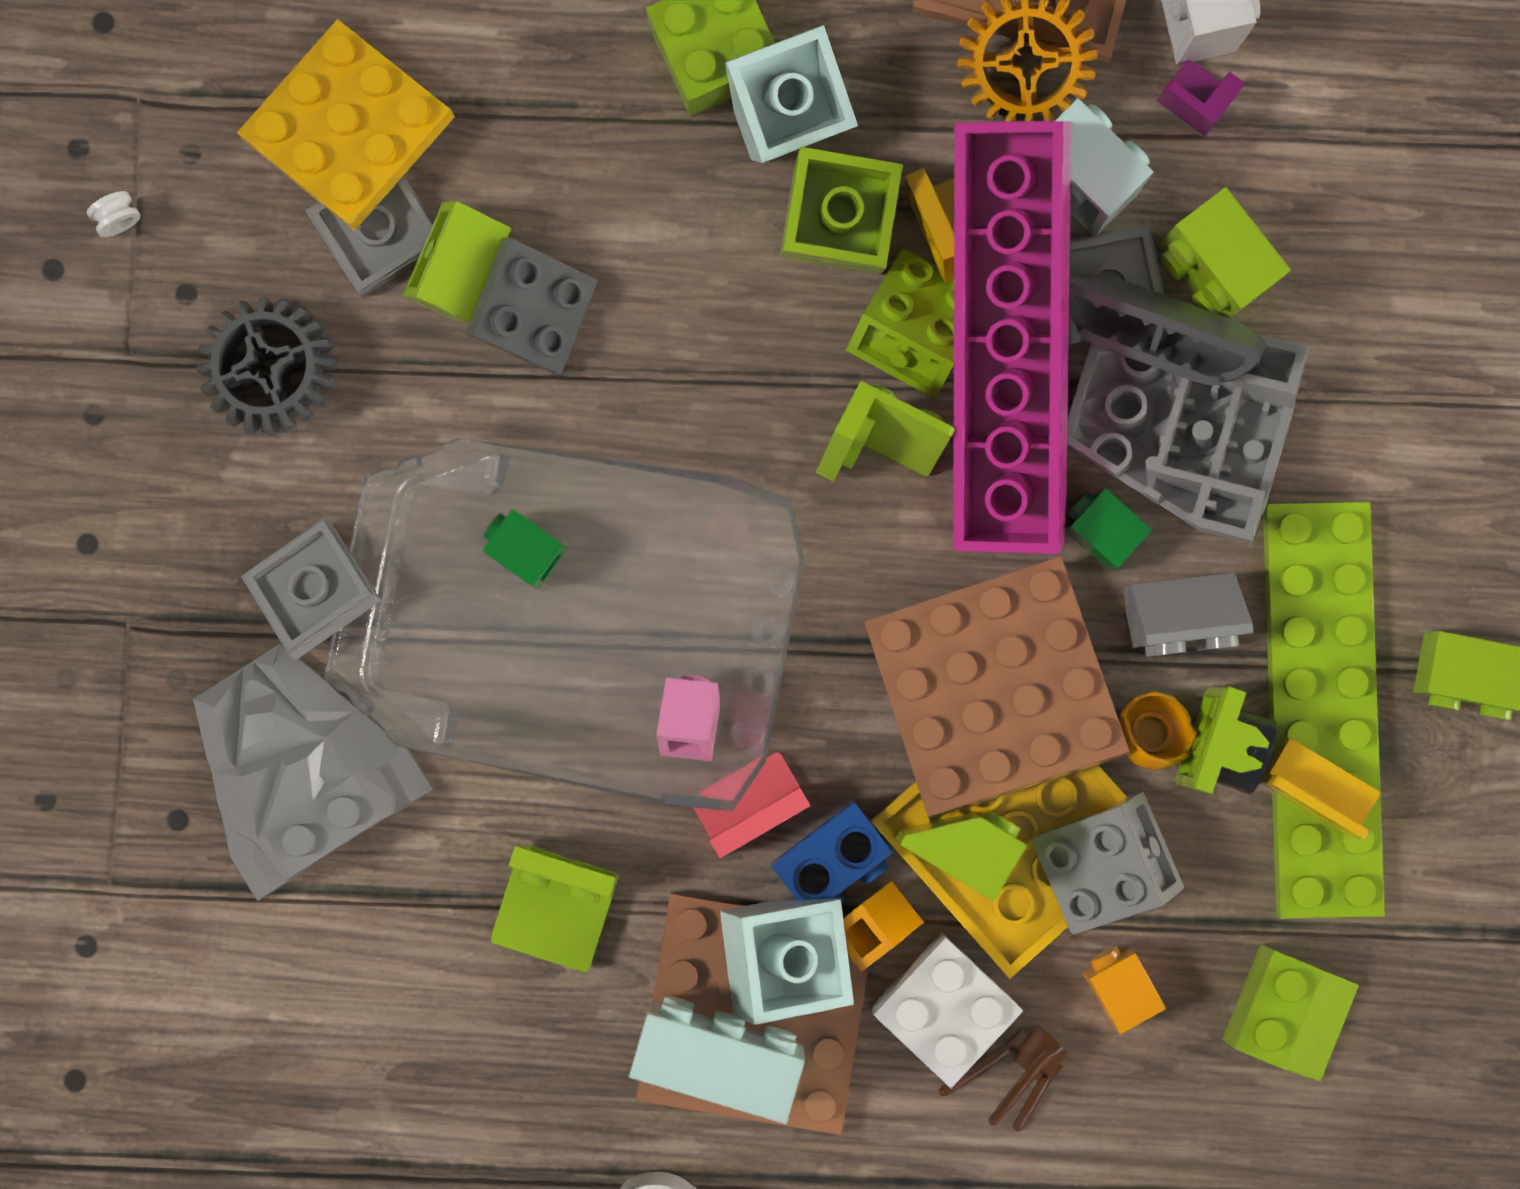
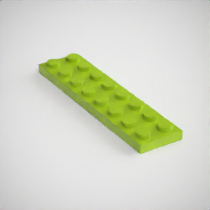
M1370 502L1266 504L1263 513L1269 713L1270 719L1277 722V734L1271 762L1285 738H1291L1380 792ZM1272 790L1276 917L1280 919L1385 917L1381 794L1362 824L1363 827L1369 830L1365 839L1362 840L1347 836Z

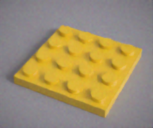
M1096 765L929 820L917 782L914 781L870 821L1007 977L1011 979L1068 928L1032 839L1038 834L1103 812L1127 796L1103 769ZM987 810L1019 827L1020 831L1016 839L1026 844L1027 847L993 902L901 846L894 838L900 829L970 812L983 818Z

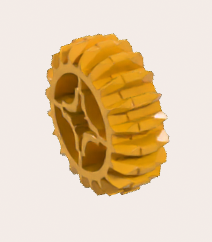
M986 0L982 3L981 9L989 20L984 22L978 17L971 16L967 25L979 35L978 37L961 36L959 45L964 49L974 51V54L963 55L957 61L959 68L974 69V72L962 78V87L972 88L977 85L981 87L972 96V104L978 106L988 98L992 100L986 116L991 120L1003 108L1008 110L1005 122H1015L1017 113L1025 114V121H1035L1034 113L1038 112L1043 113L1044 121H1055L1052 107L1057 104L1061 111L1064 112L1072 104L1066 97L1069 93L1076 98L1085 99L1087 90L1077 82V79L1087 81L1095 79V69L1082 65V62L1097 59L1098 49L1094 47H1081L1082 43L1091 40L1095 36L1092 27H1085L1077 31L1075 29L1085 18L1083 10H1075L1066 17L1063 13L1068 8L1070 0H1058L1054 7L1047 5L1049 0H1039V2L1020 0L1021 2L1013 4L1012 0H1000L1003 9L998 11L990 1ZM1034 17L1047 20L1059 28L1066 37L1070 47H1058L1057 44H1045L1040 41L1035 33ZM1018 18V37L1015 42L1008 47L997 48V52H984L992 34L1004 23ZM1024 33L1029 34V46L1032 47L1033 54L1042 56L1041 62L1034 60L1030 82L1026 81V69H1023L1022 61L1013 60L1014 53L1021 56V47H1024ZM1070 63L1069 69L1062 81L1051 91L1037 96L1036 86L1040 74L1047 69L1058 68L1059 64ZM996 68L997 72L1004 71L1015 75L1020 83L1021 97L1013 96L1000 89L989 76L987 69Z

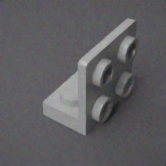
M1143 791L1125 797L1103 812L1038 834L1032 839L1037 855L1072 934H1078L1163 906L1184 889Z

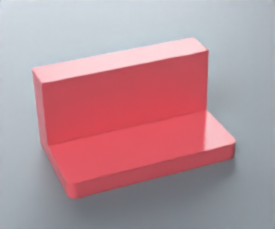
M775 752L694 799L692 807L710 837L709 841L718 857L722 858L810 807V803L783 756L779 752Z

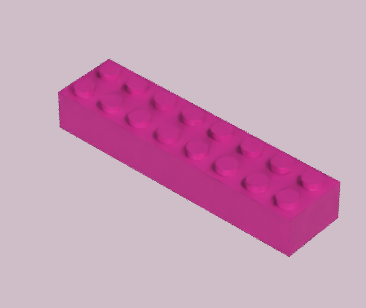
M1071 121L955 122L953 551L1059 554L1066 544Z

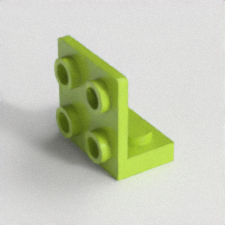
M902 249L865 309L846 351L936 399L954 366V281L945 284L936 265L906 249Z
M860 381L815 473L834 482L842 465L852 470L863 446H866L924 476H929L955 429L945 423L935 412L927 409H917L897 399L896 395L885 387L879 385L871 386Z
M521 842L514 847L509 867L513 869L490 939L491 942L568 968L588 972L620 873Z

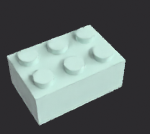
M665 996L663 1003L655 1000L652 1001L629 1078L787 1124L805 1062L804 1045L795 1042L796 1034L773 1026H766L764 1033L745 1028V1020L723 1011H715L714 1018L693 1012L695 1004L672 996Z

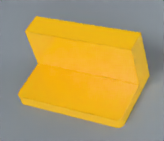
M923 168L905 175L908 202L944 283L948 284L954 281L955 178L932 186L926 170Z
M1285 738L1260 782L1347 836L1362 840L1365 839L1369 832L1362 824L1381 794L1378 790L1291 738Z

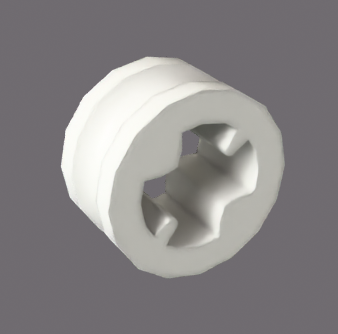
M119 191L106 195L87 209L89 219L99 223L96 226V231L100 237H110L122 233L139 221L141 214L138 209L129 207L132 198L128 192Z

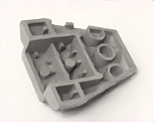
M1260 335L1264 339L1266 347L1259 361L1249 372L1237 379L1222 382L1220 385H1205L1097 345H1091L1067 419V447L1134 488L1156 504L1175 514L1197 530L1252 544L1261 515H1263L1290 426L1309 346Z
M282 644L277 645L193 699L226 834L230 858L257 901L262 900L303 874V870L380 821L394 816L435 790L407 745L396 736L388 734L369 718L370 715L358 705L354 706L333 689L330 682L302 659L298 658L295 660L289 656Z

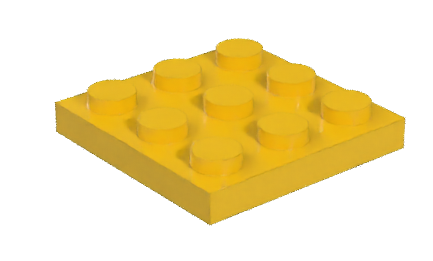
M337 19L238 130L237 134L250 147L355 231L455 116L450 108Z

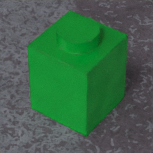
M1106 488L1097 493L1095 497L1087 491L1067 513L1073 519V522L1066 528V533L1109 571L1118 569L1153 530Z
M513 508L507 516L499 513L483 535V538L488 542L482 551L537 590L540 589L568 550L566 546Z

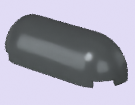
M1080 274L1069 277V312L1071 317L1081 329L1078 333L1084 339L1099 347L1205 385H1220L1222 382L1231 381L1243 376L1256 365L1265 350L1266 343L1257 332L1240 322L1112 277L1093 274Z

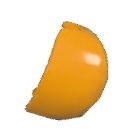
M1156 691L1132 698L1123 708L1118 718L1130 751L1127 757L1133 764L1151 771L1169 769L1186 759L1197 736V732L1191 724L1188 710L1174 696Z

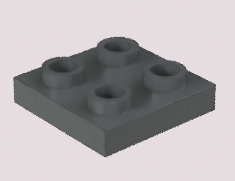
M503 238L465 334L550 373L561 375L598 280L512 238Z

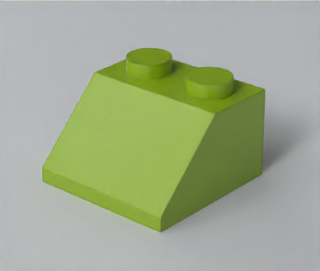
M987 810L983 818L970 812L900 829L894 838L901 846L993 902L1027 847L1026 844L1016 839L1020 831L1019 827Z
M1261 944L1222 1040L1238 1051L1283 1070L1321 1081L1359 985Z

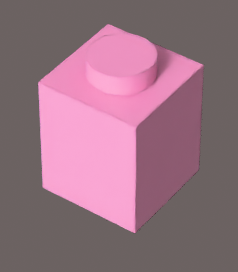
M685 675L680 679L666 677L656 734L660 756L712 761L720 711L718 683L710 682L706 678L697 675Z

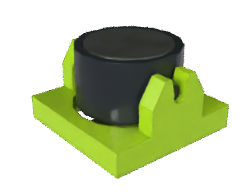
M1229 686L1208 687V689H1205L1193 725L1197 736L1189 751V756L1180 763L1175 778L1176 785L1194 791L1213 794L1217 783L1249 795L1252 794L1260 784L1269 764L1276 740L1277 722L1241 709L1247 692Z

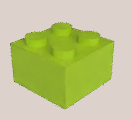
M662 0L646 7L650 30L689 117L731 99L725 62L775 43L756 0Z
M800 147L795 160L780 258L880 275L887 266L903 164Z
M1226 187L1176 224L1158 245L1159 249L1163 252L1160 255V259L1166 270L1176 280L1183 278L1195 293L1192 295L1194 305L1230 319L1291 271Z

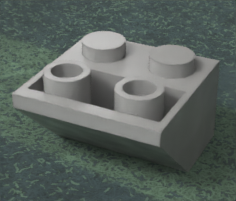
M1235 572L1133 584L1123 587L1130 648L1145 647L1146 657L1186 652L1185 642L1196 641L1197 651L1239 646L1238 635L1254 633L1252 620Z

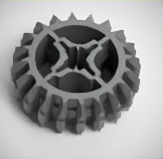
M260 297L257 302L256 312H254V309L247 301H240L238 309L241 316L239 318H236L227 310L221 312V318L227 324L223 331L215 326L207 327V333L215 338L216 342L214 346L207 344L199 346V352L211 358V361L198 365L196 367L197 373L202 376L212 377V379L200 387L201 392L206 396L217 395L212 401L210 408L218 414L228 410L225 422L233 427H236L244 420V431L248 434L255 435L262 424L265 434L274 437L278 432L279 420L286 431L293 433L297 431V423L294 416L299 414L302 419L311 423L315 417L308 406L312 402L323 408L328 405V400L318 393L321 387L335 389L337 384L334 379L325 376L324 371L338 368V361L332 357L322 356L335 347L334 341L329 337L319 338L325 329L323 323L319 320L308 323L310 312L303 306H300L292 313L291 302L287 299L281 298L273 311L271 300L267 297ZM282 328L292 331L298 336L302 345L291 348L288 345L274 348L271 341L265 337L262 329ZM245 339L247 345L246 356L240 363L231 366V361L237 347ZM264 352L271 359L278 362L270 367L272 373L270 378L259 372V370L265 368L264 359L266 357ZM306 361L303 380L298 389L291 395L288 387L289 378L293 372L304 367L303 362ZM242 385L247 388L261 385L265 394L271 397L273 405L257 407L245 404L234 388Z

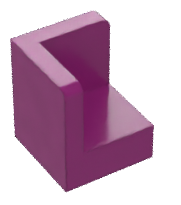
M1188 60L1174 78L1169 81L1156 101L1205 137L1246 83L1230 71L1220 82L1196 63Z

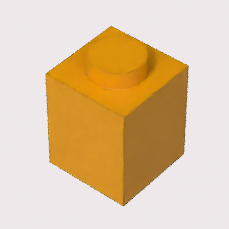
M892 881L843 918L847 953L862 972L924 923Z
M1114 946L1102 951L1090 960L1093 967L1083 972L1109 1022L1120 1035L1166 1009L1136 953L1129 948L1119 951L1118 947Z

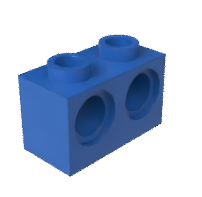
M852 801L772 861L771 866L796 900L837 898L841 899L842 904L848 899L844 890L859 878L866 885L890 867L885 859L893 852L857 804ZM851 832H861L870 841L869 852L860 860H849L842 855L840 850L842 839ZM812 863L824 866L829 873L826 886L815 892L804 889L798 880L800 871L806 865Z

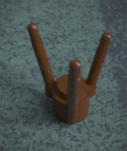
M1039 1025L1030 1034L1020 1028L1007 1043L976 1062L952 1088L947 1084L941 1086L939 1094L941 1096L949 1095L1005 1057L1019 1050L1020 1053L1014 1060L1025 1072L988 1119L990 1125H997L1035 1079L1037 1083L1013 1124V1129L1019 1132L1034 1112L1053 1078L1062 1070L1063 1066L1060 1063L1069 1053Z

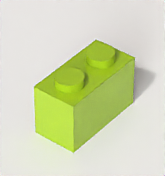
M458 201L442 202L402 297L456 322L470 323L502 239L508 238L511 227Z
M1443 631L1424 632L1413 693L1430 696L1429 706L1460 711L1462 702L1481 706L1480 716L1511 721L1513 713H1520V647Z

